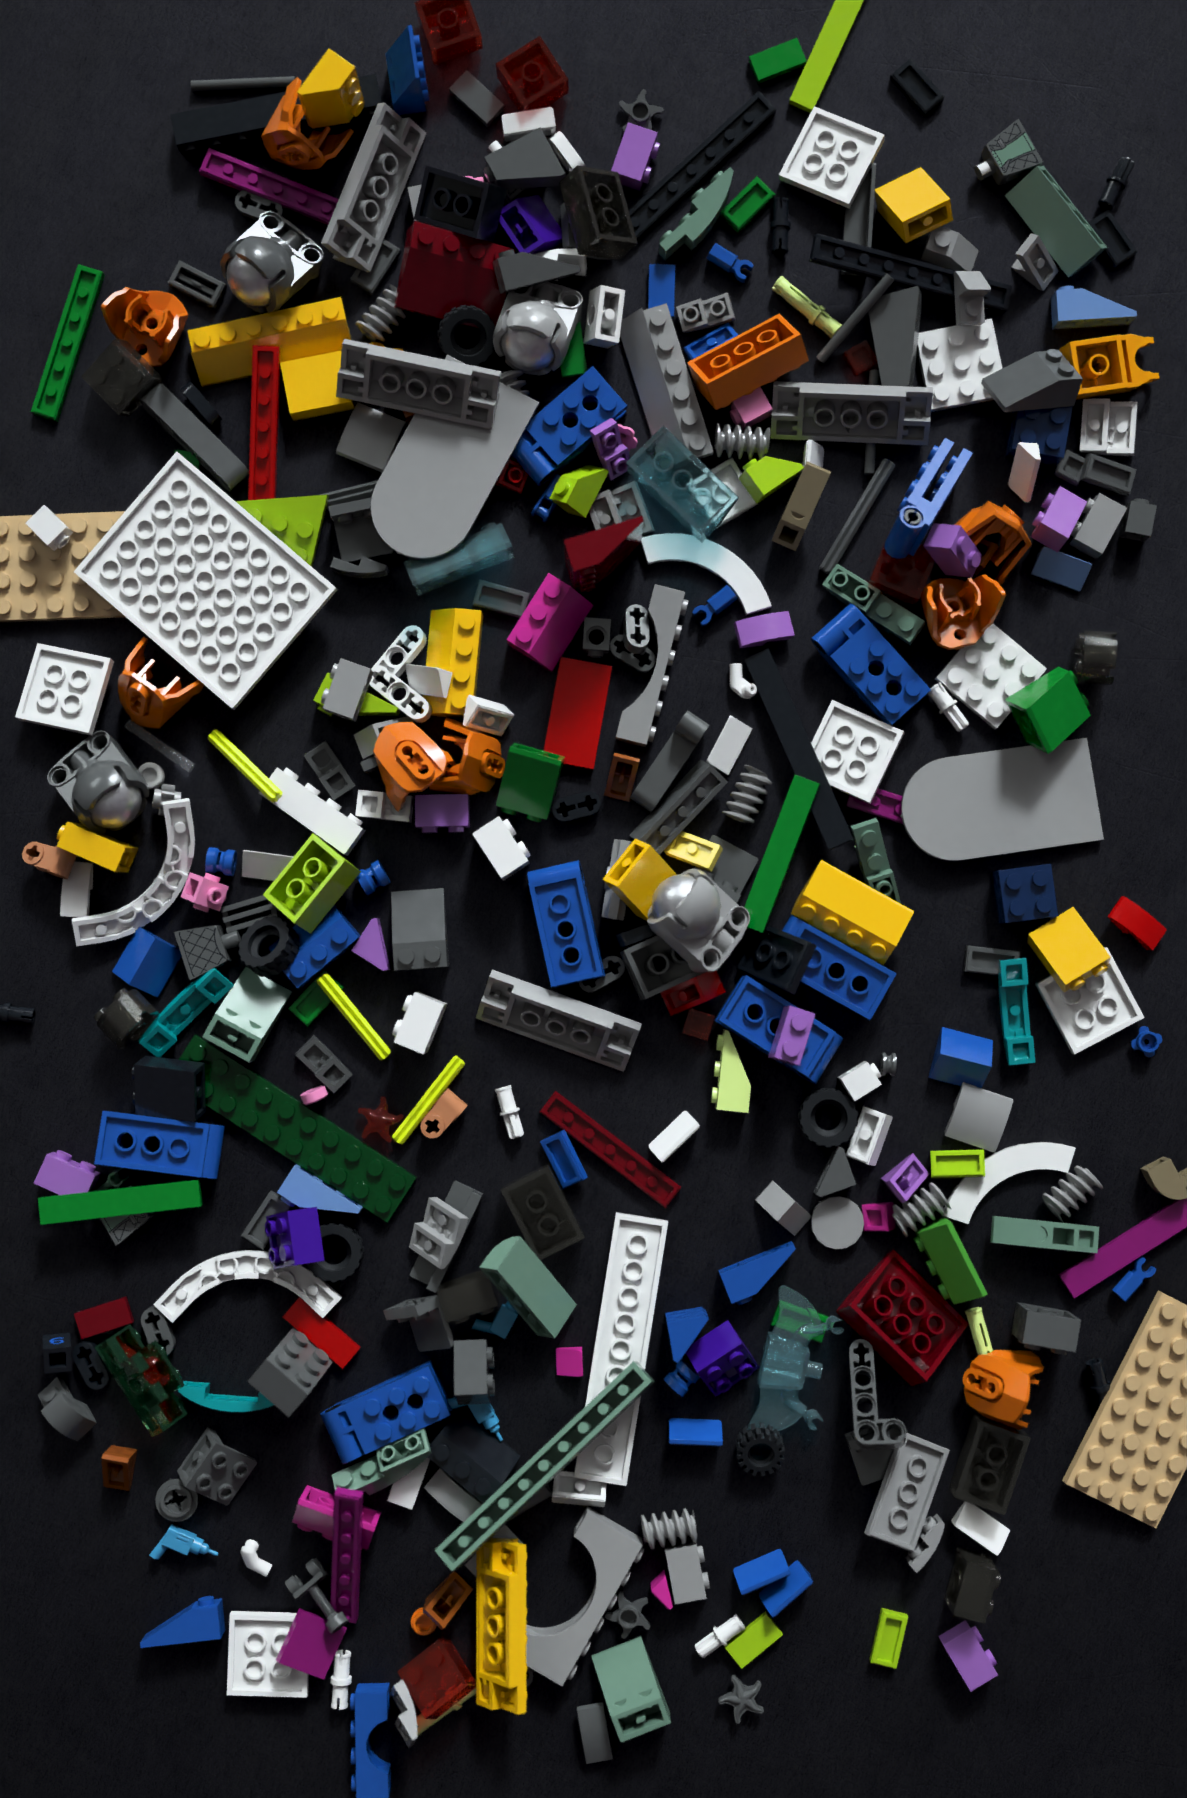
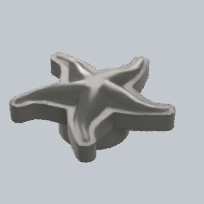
M645 89L640 92L635 102L627 104L622 100L619 102L620 108L629 116V123L652 130L650 119L656 114H663L664 112L662 107L649 105L646 102ZM627 124L623 126V132H625Z
M619 1591V1608L614 1612L605 1613L606 1619L620 1623L623 1628L621 1634L623 1639L629 1635L635 1626H643L646 1630L650 1629V1623L641 1614L642 1607L648 1603V1598L644 1597L630 1602L624 1597V1592Z
M732 1675L731 1680L734 1683L732 1692L719 1697L718 1702L719 1704L727 1703L734 1707L735 1722L739 1724L742 1714L747 1710L755 1713L764 1712L763 1707L758 1705L754 1699L761 1688V1681L758 1680L754 1685L747 1686L738 1677Z

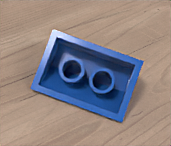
M334 905L311 934L298 925L292 927L299 936V952L295 956L293 963L283 972L297 989L303 988L356 944L361 935ZM279 939L268 947L270 952L276 948Z

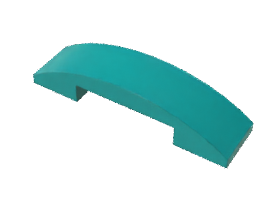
M1027 959L999 960L1000 1015L1008 1065L1035 1063L1034 1040L1030 1032L1026 986L1029 984Z
M215 968L207 971L188 985L165 1007L142 1035L139 1043L156 1057H161L177 1042V1035L211 1002L216 1004L234 986L233 983Z
M183 1381L178 1387V1392L187 1399L201 1406L219 1411L250 1412L274 1405L260 1392H258V1397L209 1394L210 1383Z

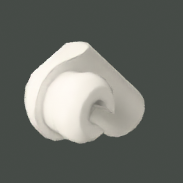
M729 664L730 688L741 698L749 699L753 697L757 692V687L754 683L750 684L743 678L742 664Z
M247 1540L245 1545L241 1547L240 1552L246 1567L267 1577L272 1564L258 1557L256 1551L259 1544L256 1541Z

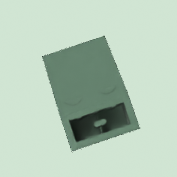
M245 967L216 1011L202 1037L247 1062L255 1061L292 991L265 976L261 977L255 974L250 968Z
M641 1636L591 1655L611 1719L621 1743L671 1723L670 1710Z

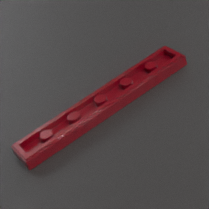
M556 1090L540 1110V1113L562 1130L565 1129L566 1133L664 1208L668 1206L680 1190L681 1186Z

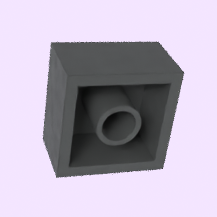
M1016 1302L1011 1334L1018 1339L1019 1343L1024 1344L1025 1348L1040 1350L1042 1346L1050 1348V1351L1053 1353L1067 1355V1351L1076 1352L1081 1320L1069 1311Z
M486 1339L454 1341V1396L458 1405L490 1404V1396H495V1379H493V1374H490V1369H495L493 1347H488Z

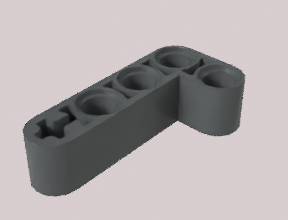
M687 710L673 734L630 796V799L652 813L710 725Z
M855 1340L849 1349L855 1441L860 1448L865 1450L900 1448L906 1441V1427L903 1422L898 1419H878L873 1347L867 1340ZM861 1349L865 1353V1366L859 1365L858 1353ZM861 1375H865L871 1381L867 1386H860L856 1383V1379ZM862 1402H868L873 1408L869 1413H862L857 1409L858 1405ZM891 1428H897L902 1435L899 1439L892 1440L888 1438L887 1431ZM864 1429H870L873 1431L874 1437L869 1441H865L860 1438V1432Z

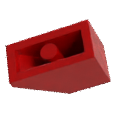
M715 970L704 972L660 993L670 1016L707 1002L726 991Z

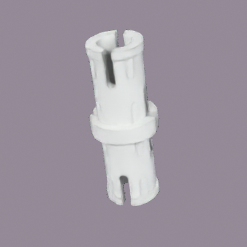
M337 1650L335 1654L334 1674L331 1675L330 1683L333 1684L331 1708L337 1709V1705H339V1710L348 1708V1687L352 1681V1676L349 1675L351 1652L345 1650L344 1655L343 1650Z

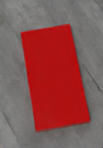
M564 657L560 658L544 751L564 756V765L594 770L612 666Z

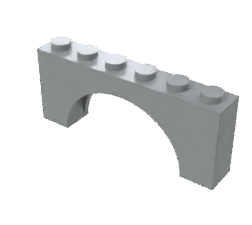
M588 1506L574 1528V1537L588 1549L596 1569L595 1585L589 1600L574 1617L562 1624L545 1628L526 1624L527 1666L560 1686H563L566 1679L571 1680L578 1667L575 1664L580 1655L583 1657L586 1655L591 1645V1642L588 1640L593 1632H599L604 1622V1618H602L606 1609H612L618 1597L615 1594L620 1585L625 1586L631 1575V1572L628 1570L633 1562H639L644 1552L640 1536Z

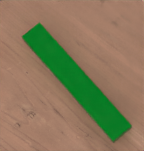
M80 264L77 266L31 409L33 415L56 422L59 420L105 274L102 271Z
M794 775L744 907L750 915L748 927L762 933L765 932L821 785L820 783Z
M200 1179L38 1198L40 1225L203 1206Z

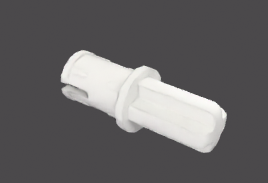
M941 682L931 687V691L928 694L940 709L939 713H944L958 732L965 729L969 723L955 705L957 700L952 699Z
M508 1085L495 1089L502 1111L499 1114L500 1116L503 1115L508 1136L510 1139H515L523 1136L524 1131L518 1114L520 1108L516 1107L512 1087Z
M735 1614L718 1628L716 1626L713 1627L714 1631L697 1642L695 1649L702 1658H705L721 1645L726 1646L727 1641L746 1628L738 1615Z

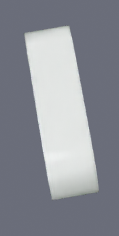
M558 131L548 138L552 150L575 180L587 173L583 160L563 133Z

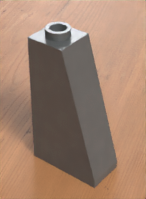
M918 286L882 295L868 311L882 386L913 387L923 299Z

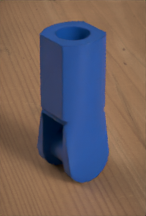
M558 474L553 476L531 512V515L535 516L536 514L543 518L542 522L544 523L548 521L557 506L549 498L560 478ZM544 500L552 504L549 509L541 506Z

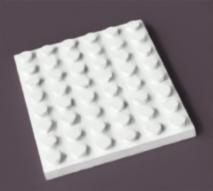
M178 452L171 457L74 571L75 574L233 710L237 708L338 590Z

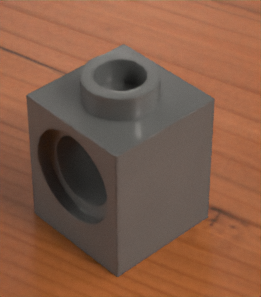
M1134 499L1125 505L1127 510L1122 517L1119 537L1144 542L1152 535L1157 505L1149 504V501L1145 499Z
M585 617L583 653H588V657L603 658V654L609 655L611 619ZM593 633H600L603 635L604 641L599 645H594L589 641V637Z

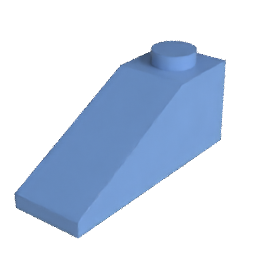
M1063 286L1058 288L1050 298L1052 329L1130 325L1137 317V311L1083 288L1074 289L1073 286Z
M297 1164L294 1165L277 1191L282 1196L280 1199L291 1207L295 1205L303 1208L317 1207V1209L349 1213H359L363 1208Z

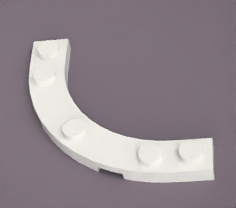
M189 798L162 802L167 828V850L163 865L153 883L137 899L119 909L97 915L72 918L76 946L102 943L131 935L139 927L155 921L175 901L188 878L194 856L195 835Z
M244 1250L221 1254L196 1265L174 1282L153 1305L173 1323L197 1297L208 1289L225 1281L245 1278L267 1279L288 1288L302 1298L322 1318L341 1300L342 1296L326 1281L319 1277L316 1278L313 1275L314 1273L311 1270L309 1271L304 1264L273 1269V1264L269 1260V1252Z

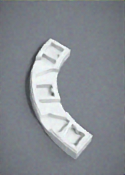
M665 533L642 537L641 545L648 564L664 561H685L697 564L718 575L729 585L741 602L746 615L771 608L772 605L768 595L754 572L743 560L723 546L708 539L687 534Z
M1035 1142L1018 1144L993 1153L984 1159L985 1177L963 1178L954 1188L947 1200L951 1209L945 1205V1214L943 1216L969 1224L979 1202L998 1183L1015 1174L1030 1170L1049 1169L1068 1173L1076 1148L1059 1143Z

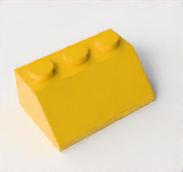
M331 49L326 51L297 91L307 124L312 129L349 123L354 116L357 117L364 107V98L355 66Z

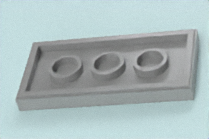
M906 1433L904 1445L893 1450L864 1533L914 1552L950 1450Z

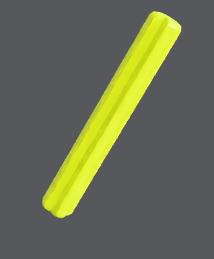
M218 729L212 730L208 735V740L267 799L273 803L277 802L282 797V791Z
M328 973L320 976L317 979V984L381 1061L391 1054V1050Z
M454 1056L394 1132L392 1138L397 1143L402 1145L406 1142L435 1102L465 1066V1062L461 1058Z

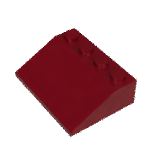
M414 221L407 230L394 308L443 320L444 315L449 313L452 308L460 307V305H473L478 309H482L496 326L506 293L500 294L492 262L499 258L498 253L512 250V248ZM472 323L461 324L462 326L479 330L478 327Z
M642 516L564 540L565 564L573 589L576 591L580 590L581 593H587L596 589L595 585L600 584L641 544L644 523Z
M894 1249L850 1292L836 1310V1313L864 1340L870 1342L873 1349L911 1386L926 1382L969 1324Z

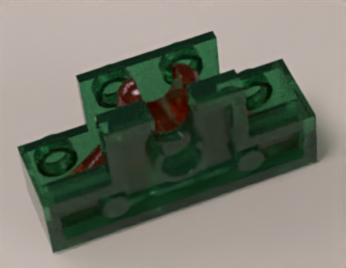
M129 1324L95 1347L151 1437L164 1432L187 1415L182 1400L174 1393V1391L185 1386L181 1380V1374L172 1366L167 1358L165 1349L156 1340L144 1346L138 1331Z

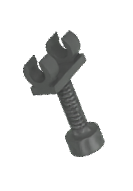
M312 1558L305 1566L313 1578L303 1585L296 1575L294 1577L292 1575L285 1581V1585L295 1599H301L309 1592L319 1608L323 1610L322 1612L325 1617H327L326 1628L330 1634H334L346 1625L349 1620L343 1612L337 1613L328 1603L329 1601L325 1598L324 1594H322L323 1592L318 1587V1584L329 1574L324 1570L323 1565L317 1558Z

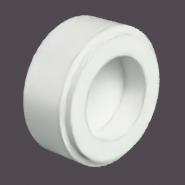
M148 762L139 767L138 771L144 777L149 789H156L163 784L165 773L159 765Z

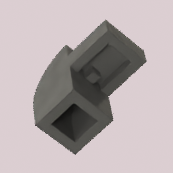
M56 1377L38 1394L44 1406L41 1410L43 1416L64 1436L79 1441L97 1424L88 1405L73 1398L63 1379Z

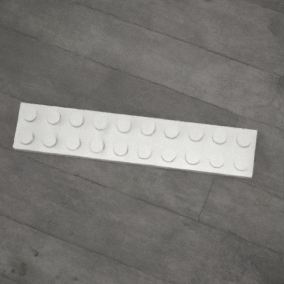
M618 1212L615 1214L585 1407L633 1361H637L645 1370L668 1220ZM640 1397L577 1456L574 1478L627 1486Z

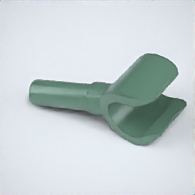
M118 1167L108 1175V1180L94 1191L106 1190L112 1186L119 1187L129 1179V1175L121 1178L118 1172L122 1168Z

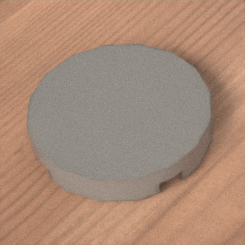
M829 1196L821 1200L813 1209L811 1229L816 1239L824 1246L833 1249L847 1248L856 1243L862 1235L864 1227L863 1214L858 1205L849 1198Z

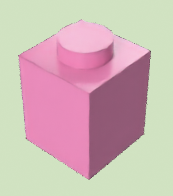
M759 387L751 394L744 395L733 401L729 413L734 424H740L742 430H744L746 426L751 427L771 416L773 408L763 390Z

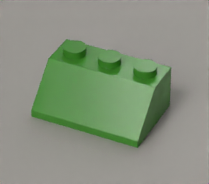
M941 1215L935 1218L936 1220L927 1222L926 1226L921 1225L917 1227L915 1232L917 1236L913 1238L920 1252L925 1251L929 1259L925 1263L931 1275H937L941 1283L937 1287L944 1300L949 1298L955 1305L988 1295L950 1220Z

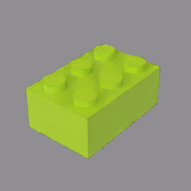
M312 833L263 896L293 923L311 934L361 871L328 843Z

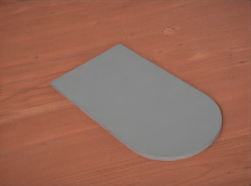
M449 355L445 358V360L463 363ZM500 382V395L492 429L415 413L377 481L372 494V520L382 540L396 551L397 554L415 559L440 557L458 547L473 527L538 408V401Z
M1087 738L1063 741L1049 754L1033 746H1024L940 758L921 767L910 778L902 796L901 818L909 837L922 851L941 860L960 861L1104 840Z

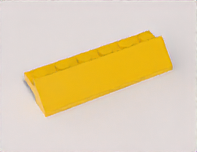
M341 297L187 330L192 350L191 355L202 387L251 377L253 345L280 347V362L341 351L344 339L351 340Z
M490 1538L476 1552V1704L490 1710L502 1708L518 1715L526 1713L527 1700L526 1545L518 1543V1538Z

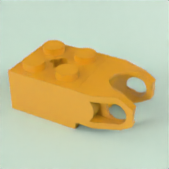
M1119 334L1072 341L1060 348V352L1083 378L1076 400L1130 392L1142 384L1157 381L1159 373L1143 371L1135 362L1137 350L1150 346V344L1154 343V338L1134 334Z

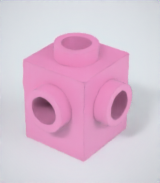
M190 872L181 897L193 902V907L208 913L209 908L220 911L222 904L226 900L229 886L219 883L221 878L215 875L205 873V876L202 877Z

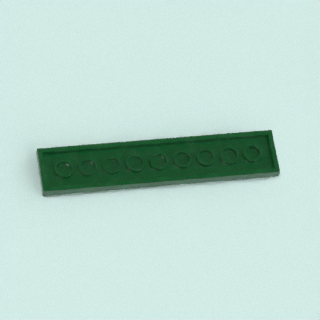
M197 1034L194 1035L179 1060L205 1063L206 1106L387 1223L417 1178L406 1169Z

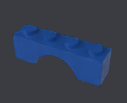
M358 1683L355 1693H351L350 1710H355V1720H351V1738L355 1737V1747L351 1749V1765H356V1774H352L351 1790L356 1792V1798H389L391 1793V1763L380 1759L374 1753L370 1745L369 1734L376 1725L388 1719L390 1712V1683Z

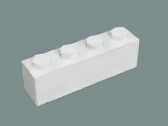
M277 767L269 780L282 791V797L273 804L348 856L366 831L360 827L363 822L351 813L346 817L339 812L342 807L332 799L328 798L325 802L318 797L320 791L311 784L307 783L304 787L296 780L299 776L287 767L284 771Z

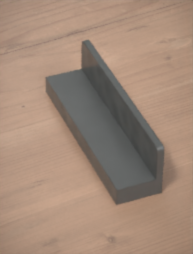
M872 163L871 169L864 179L850 209L845 207L843 240L870 248L872 244L876 163ZM841 270V275L861 276Z
M699 760L629 836L632 839H637L651 845L660 855L728 782L711 764Z
M454 1181L444 1202L469 1218L468 1226L483 1193L459 1181ZM419 1255L410 1272V1276L427 1284L426 1289L436 1293L450 1262L445 1269H439Z

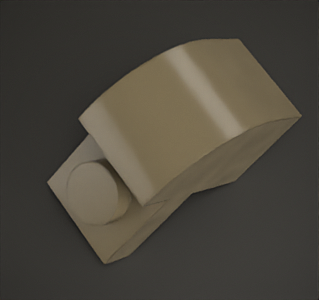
M1164 1156L1140 1168L1147 1183L1156 1193L1175 1200L1187 1198V1168L1177 1172L1172 1160Z

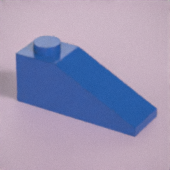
M792 1241L718 1270L731 1304L737 1302L738 1305H742L752 1300L751 1296L760 1291L796 1250Z
M213 1596L199 1598L198 1601H195L146 1633L140 1642V1648L221 1639L225 1632L222 1598L214 1599Z

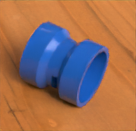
M209 847L205 861L206 873L215 874L216 872H223L226 876H234L237 865V851L230 849L220 851L218 848Z
M379 860L371 863L368 869H361L360 874L357 876L361 887L367 895L375 892L377 887L386 886L391 883Z
M681 1359L676 1364V1369L664 1377V1381L677 1394L684 1397L688 1392V1387L692 1383H696L701 1377L690 1364Z

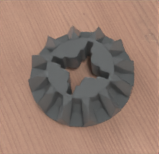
M181 1478L169 1479L162 1484L157 1491L155 1499L159 1513L165 1519L173 1522L184 1521L191 1517L199 1503L198 1493L185 1488ZM174 1491L175 1493L177 1492L178 1496H186L181 1502V1507L178 1506L177 1502L168 1503L174 1497Z

